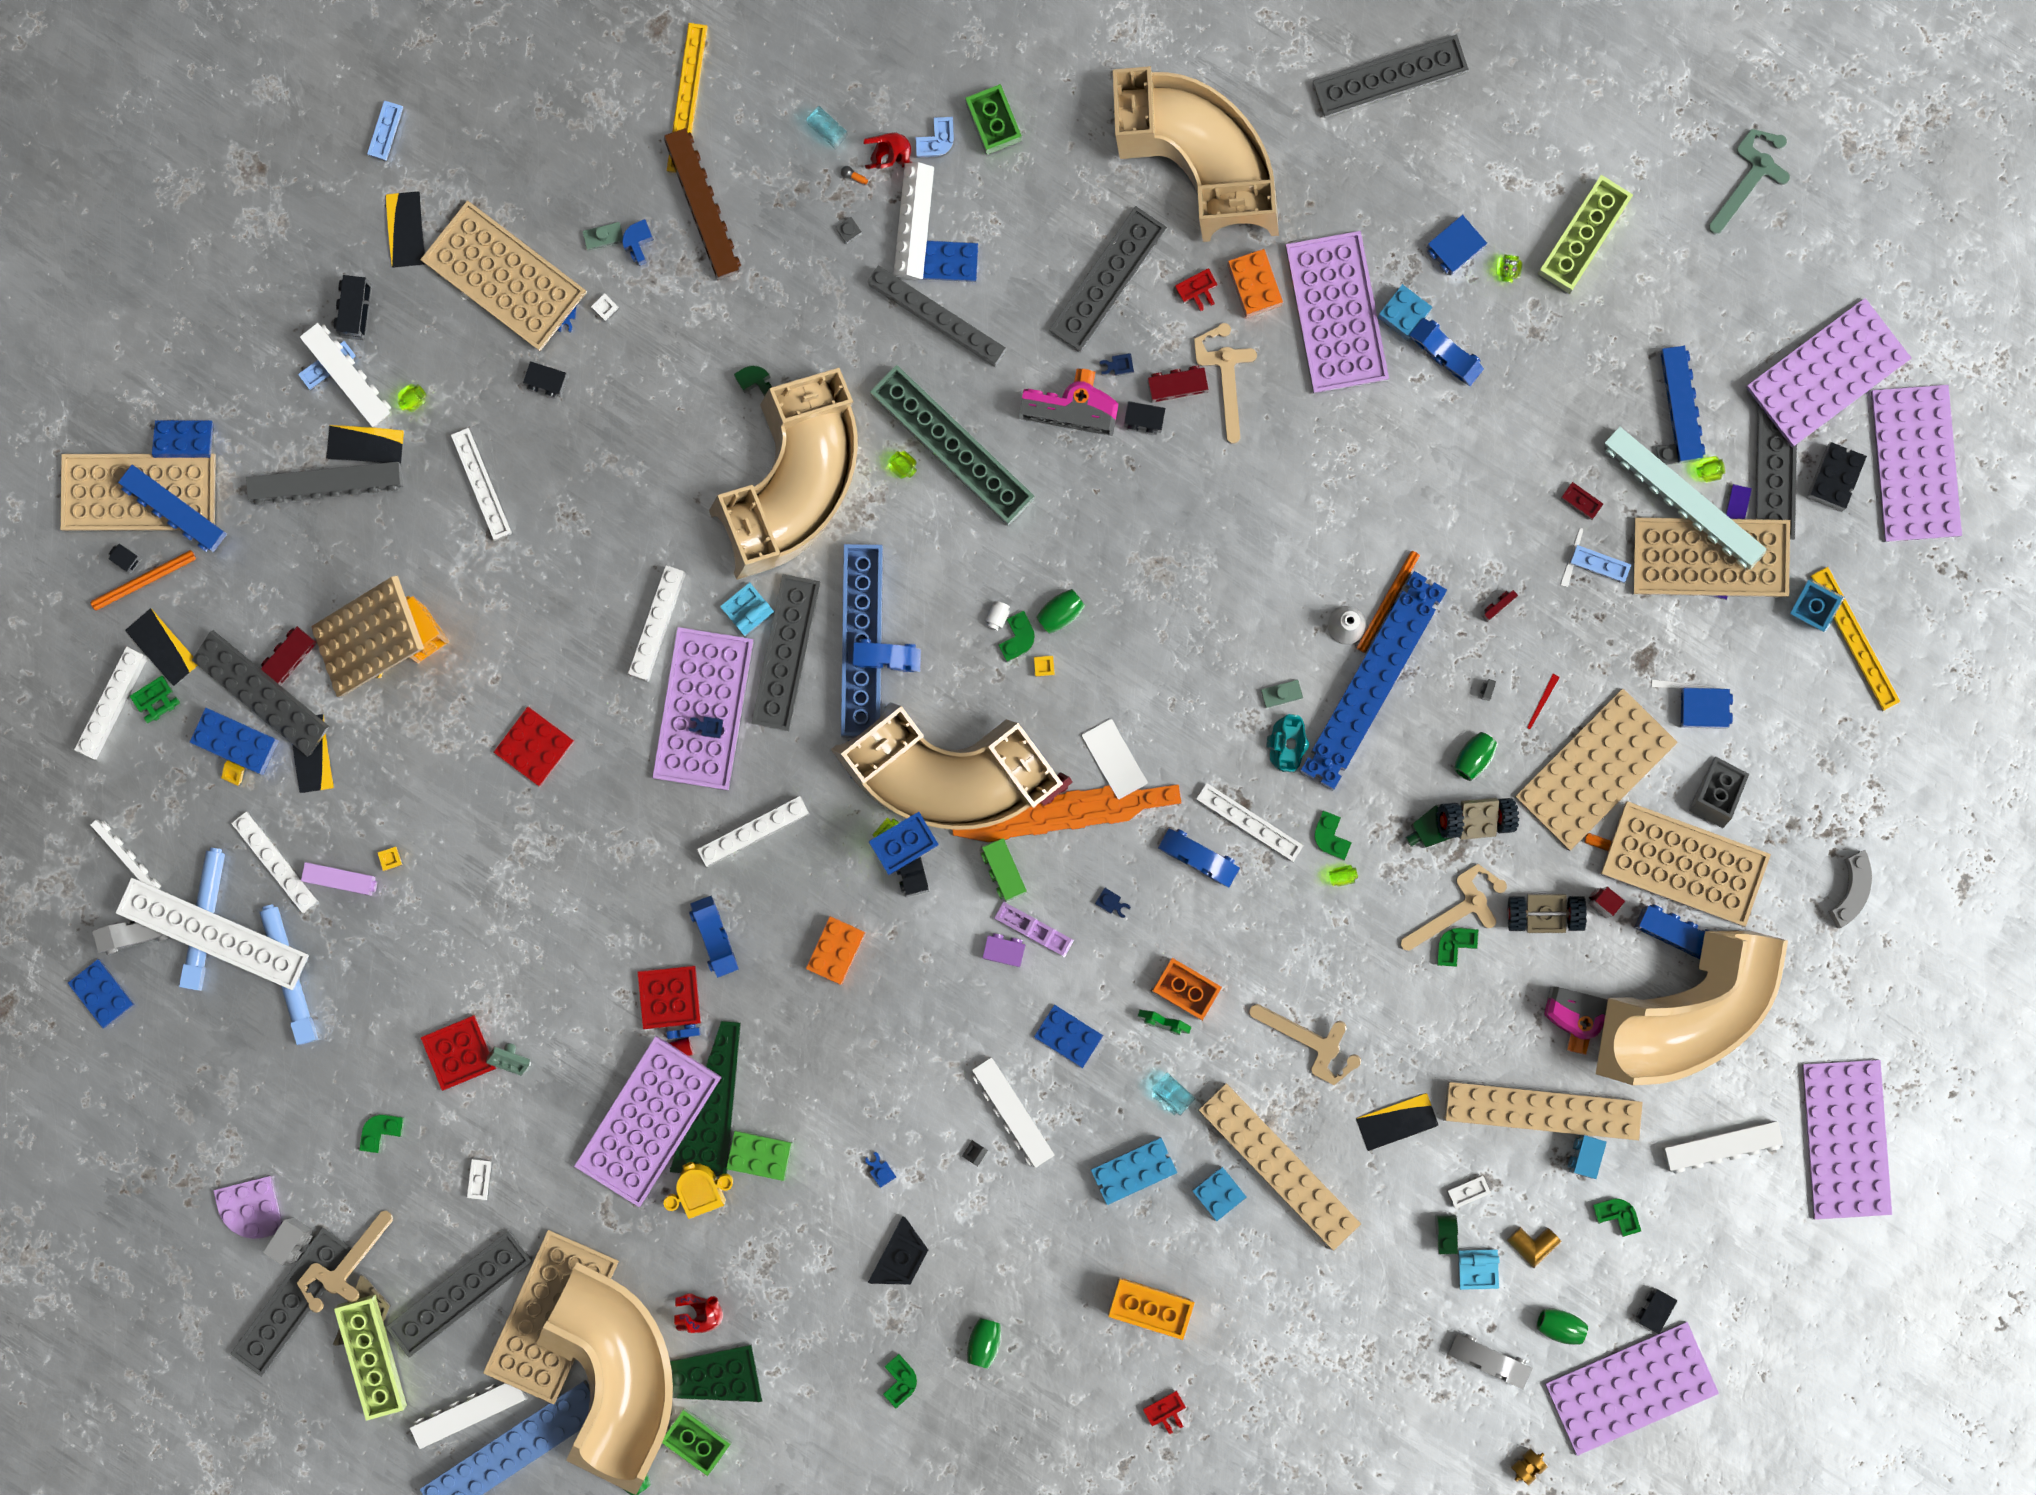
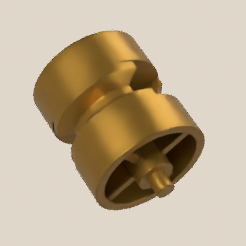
M1530 1448L1523 1455V1460H1518L1511 1467L1517 1476L1514 1480L1516 1482L1523 1480L1529 1486L1536 1479V1474H1542L1548 1468L1543 1462L1542 1457L1544 1453L1536 1454Z

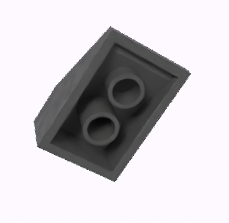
M1715 756L1689 811L1724 828L1734 815L1749 774Z

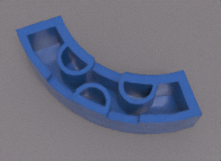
M1422 318L1409 336L1421 349L1430 354V357L1440 366L1444 365L1453 376L1471 386L1484 370L1480 364L1481 360L1474 354L1469 355L1452 342L1439 329L1440 325L1432 319L1428 321Z
M859 639V643L854 642L853 666L881 669L883 665H887V668L900 672H920L921 649L916 648L915 644H904L902 646L871 643L869 639Z
M1168 829L1158 849L1199 870V872L1228 888L1231 886L1240 867L1234 864V859L1226 855L1223 858L1186 837L1188 834L1180 829H1177V831Z
M712 895L690 903L692 911L689 914L692 922H697L710 958L707 961L710 971H715L718 978L739 970L725 928L721 929L723 923Z

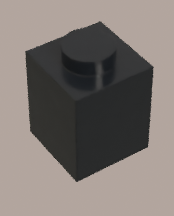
M120 543L110 550V557L108 558L130 574L142 559Z

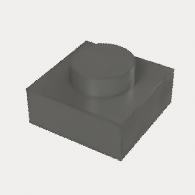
M852 217L836 226V230L846 244L862 234Z
M1676 444L1656 447L1657 458L1666 465L1679 463Z
M1488 679L1486 683L1483 682L1480 693L1483 694L1482 699L1491 700L1496 681Z
M972 1140L962 1157L978 1167L988 1150Z

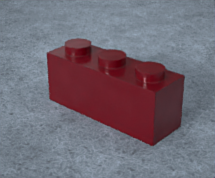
M1197 365L1189 367V370L1182 372L1181 369L1171 370L1170 374L1162 375V372L1151 374V377L1148 378L1151 402L1155 403L1208 393L1205 368H1200Z
M298 626L295 629L292 628L286 634L287 639L283 643L280 642L273 650L275 653L270 658L267 657L261 664V670L280 686L317 644L313 638Z
M1608 886L1595 889L1588 897L1590 899L1588 904L1604 918L1614 916L1625 903V900Z

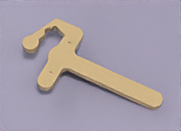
M1222 323L1217 328L1194 339L1196 362L1199 366L1217 365L1221 369L1227 441L1233 444L1240 440L1234 366L1238 363L1254 362L1257 358V352L1252 348L1234 350L1230 347L1221 348L1219 351L1207 352L1202 341H1206L1205 338L1207 336L1212 338L1218 335L1227 337L1230 334L1231 327L1227 323Z
M1479 864L1473 866L1459 875L1456 880L1465 896L1464 901L1403 938L1400 944L1403 950L1410 951L1471 912L1476 913L1484 927H1494L1496 919L1487 906L1486 896L1477 890L1472 880L1478 872H1481V875L1483 873L1487 874V880L1493 884V889L1497 893H1503L1507 889L1506 882L1500 880Z
M1259 1004L1252 1005L1249 1011L1251 1017L1318 1052V1057L1312 1067V1073L1332 1085H1336L1352 1070L1360 1066L1361 1058L1353 1054L1347 1059V1065L1342 1069L1343 1074L1337 1073V1076H1335L1327 1068L1331 1059L1335 1058L1339 1053V1043L1347 1028L1343 1021H1336L1328 1036L1321 1037Z
M382 1211L334 1271H329L322 1265L314 1263L300 1278L297 1284L313 1312L318 1313L324 1307L321 1299L314 1298L311 1292L307 1293V1285L315 1280L321 1282L329 1293H337L348 1302L353 1303L359 1299V1292L346 1283V1279L393 1221L391 1213Z

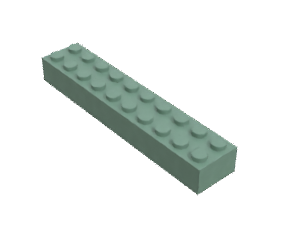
M898 365L870 391L871 396L1007 526L1035 499V496Z

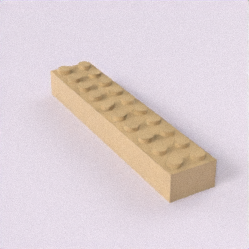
M1447 1082L1444 1121L1639 1141L1643 1102Z
M1227 1083L1198 1109L1331 1250L1334 1251L1361 1225L1351 1212Z

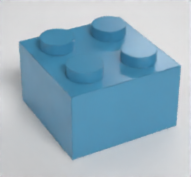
M1402 284L1379 313L1378 319L1408 341L1410 333L1422 318L1427 317L1433 307Z
M1810 579L1790 614L1825 632L1845 597Z
M1579 1135V1138H1575L1573 1143V1149H1575L1574 1156H1570L1567 1165L1570 1168L1569 1172L1597 1179L1607 1142L1585 1135Z
M1222 1166L1192 1190L1215 1221L1221 1219L1247 1198Z

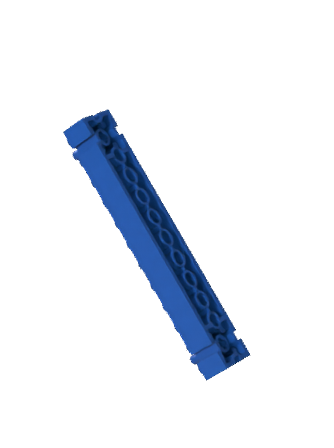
M1415 571L1411 574L1405 585L1408 588L1407 593L1401 592L1311 751V753L1315 754L1313 759L1308 757L1300 770V773L1311 779H1314L1315 776L1321 778L1320 784L1332 791L1342 777L1338 772L1340 769L1346 770L1434 615L1436 609L1432 608L1433 605H1439L1447 592V589L1435 582L1432 586L1425 583L1427 578Z

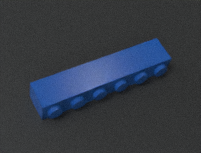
M1685 345L1664 348L1660 351L1674 444H1676L1678 464L1700 461L1703 455H1705V446L1701 444L1702 427L1697 422L1699 409L1694 403L1696 390L1691 385L1693 372L1688 366L1690 353L1689 350H1686Z
M133 464L118 482L123 486L121 488L122 491L129 496L132 493L138 497L137 502L144 507L147 504L153 508L152 513L159 518L162 516L168 519L167 524L174 529L181 528L184 531L182 535L191 541L193 538L199 542L197 546L206 552L208 549L214 552L227 535V533Z

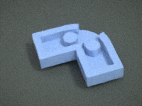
M953 117L934 118L935 136L916 137L917 158L942 156L951 149L954 141Z

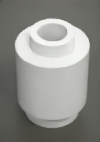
M1000 601L992 604L985 619L988 623L987 626L994 630L1003 628L1009 615L1008 610L1010 606Z

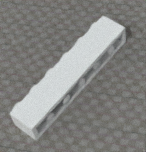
M920 162L905 163L893 275L906 280L923 279L934 167Z
M319 323L315 324L301 335L300 338L374 428L391 414L389 411L391 406L385 399L382 401L377 396L379 392L373 384L369 386L366 383V375L361 369L357 371L354 368L353 364L355 362L349 354L345 356L341 352L343 348L336 339L333 341L328 336L331 333L324 324L322 326Z
M665 566L628 673L630 676L649 681L686 575L684 571Z
M129 647L125 648L74 750L97 760L148 659L147 656Z
M799 796L697 850L705 866L708 868L810 814L802 798Z
M992 1057L973 1069L974 1074L971 1075L977 1085L982 1084L985 1089L982 1091L987 1101H993L995 1106L992 1109L998 1118L1002 1116L1005 1120L1003 1126L1009 1134L1013 1132L1016 1137L1013 1141L1019 1150L1024 1149L1027 1154L1024 1158L1029 1166L1034 1165L1036 1168L1053 1157L1055 1154Z
M1773 1121L1663 1147L1662 1149L1668 1171L1673 1170L1674 1173L1685 1171V1167L1692 1166V1169L1704 1167L1703 1163L1710 1161L1711 1165L1723 1162V1158L1730 1157V1160L1742 1158L1741 1154L1748 1153L1749 1156L1760 1153L1761 1149L1765 1148L1768 1151L1779 1149L1778 1145L1783 1144L1778 1121Z
M502 1382L503 1385L498 1387L493 1384L485 1388V1393L479 1396L476 1392L466 1397L467 1401L460 1404V1401L449 1405L450 1409L445 1412L440 1409L431 1413L432 1418L426 1421L424 1417L414 1421V1426L410 1430L418 1448L421 1449L528 1399L524 1391Z

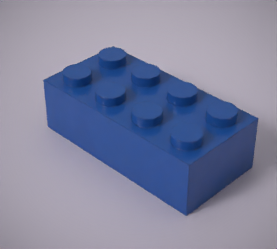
M205 708L189 743L264 775L279 740Z
M1655 904L1643 907L1634 926L1635 929L1695 958L1701 959L1705 935L1704 930L1697 929L1698 925L1693 922L1680 921L1681 917L1674 913L1666 914L1662 912L1663 908Z

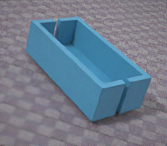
M1161 1137L1091 1169L1097 1185L1102 1184L1103 1186L1100 1188V1191L1107 1205L1177 1173L1171 1157L1166 1158L1165 1156L1169 1153Z

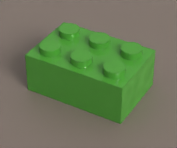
M1001 84L965 98L967 108L986 155L1022 141V135Z
M1004 838L982 847L984 851L981 853L982 859L985 864L989 863L991 870L988 872L992 881H997L999 887L996 890L1000 899H1005L1007 902L1026 894L1027 890Z
M734 1131L727 1169L785 1181L793 1142Z
M685 1408L666 1433L662 1443L708 1476L732 1442Z

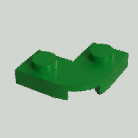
M1024 611L1007 619L1015 637L998 645L1007 662L1027 653L1034 643V630Z
M1323 810L1315 829V841L1324 853L1345 860L1352 842L1334 835L1341 817Z
M1455 928L1444 933L1438 944L1437 966L1457 967L1458 948L1477 949L1479 930Z
M1140 1009L1137 1016L1143 1019L1146 1025L1156 1026L1176 1035H1181V1033L1189 1034L1191 1026L1181 1020L1165 1018L1154 1011Z
M376 1115L370 1118L363 1127L359 1151L380 1153L382 1134L402 1137L404 1118L390 1115Z
M1610 1199L1593 1204L1598 1224L1617 1218L1622 1237L1641 1232L1636 1211L1627 1201Z
M900 1354L885 1366L897 1380L883 1394L895 1409L913 1394L917 1385L915 1371Z

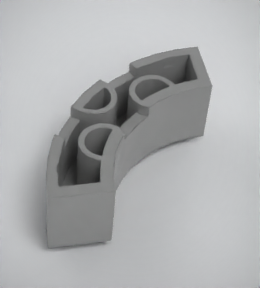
M1866 850L1844 859L1848 870V889L1839 904L1828 911L1837 929L1844 927L1855 919L1868 900L1872 885V870Z
M135 921L108 925L92 931L98 953L106 952L107 955L115 954L119 949L158 939V942L170 939L169 936L135 923Z
M1457 1333L1448 1355L1518 1388L1524 1389L1533 1369L1526 1365L1527 1361L1517 1356L1514 1360L1475 1342L1477 1338L1466 1333L1464 1337Z

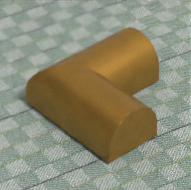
M1520 1227L1507 1239L1511 1246L1533 1268L1562 1242L1549 1228H1546L1533 1240Z

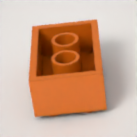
M1265 249L1228 261L1227 266L1246 318L1282 306L1283 300Z
M830 916L806 969L842 985L866 932Z
M1171 958L1152 992L1203 1021L1222 987Z

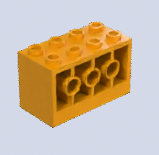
M407 596L406 600L424 647L423 650L409 658L420 663L450 641L425 605L414 596Z
M1119 1277L1108 1311V1317L1183 1340L1195 1302L1191 1299Z

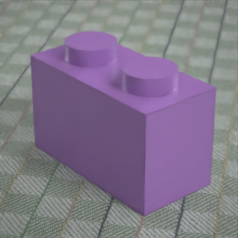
M995 933L987 937L983 959L1016 967L1021 966L1025 944H1022L1023 940L1011 937V941L1003 939V935Z

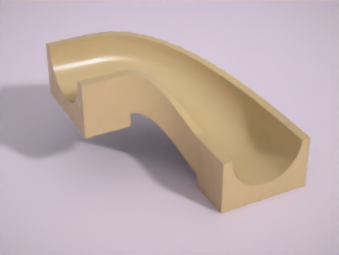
M1151 66L1114 69L1115 136L1120 159L1164 156L1177 163L1188 175L1198 194L1199 221L1203 242H1209L1213 233L1220 228L1242 223L1264 227L1270 232L1271 236H1279L1277 199L1270 159L1256 130L1242 112L1224 95L1196 79L1181 74L1152 72Z
M840 368L769 388L760 404L775 441L776 452L772 469L768 476L755 487L749 485L717 495L709 509L711 518L718 517L729 535L735 557L734 575L736 580L770 570L787 563L801 554L821 535L845 498L856 466L858 435L851 408L853 400Z
M890 702L885 706L886 709L882 716L868 729L852 740L836 745L831 749L852 779L875 802L904 818H909L915 813L920 812L927 826L942 829H977L1004 822L1017 816L1029 807L1034 808L1063 784L1019 723L1007 719L974 745L964 749L948 750L937 748L927 742L903 707Z
M1750 930L1705 931L1699 969L1707 971L1708 974L1699 985L1678 994L1654 999L1640 1000L1633 997L1608 998L1596 1074L1630 1085L1661 1084L1697 1073L1730 1054L1758 1028L1770 1011L1780 987L1788 940Z
M577 1262L536 1344L570 1361L575 1358L581 1363L588 1377L590 1387L588 1415L566 1461L636 1495L659 1451L670 1420L673 1383L668 1351L657 1323L648 1309L633 1293L616 1281Z

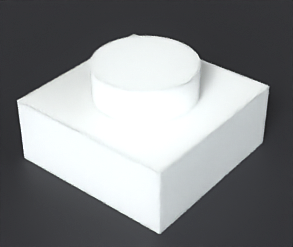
M605 293L591 306L604 321L618 309V306Z

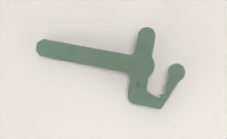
M1751 129L1738 146V154L1751 163L1752 168L1709 225V229L1713 234L1721 233L1762 176L1767 175L1780 185H1784L1789 181L1790 175L1787 171L1774 163L1773 158L1769 154L1761 153L1753 147L1755 136L1758 138L1759 136H1764L1765 141L1772 142L1773 146L1777 149H1782L1787 143L1785 136Z

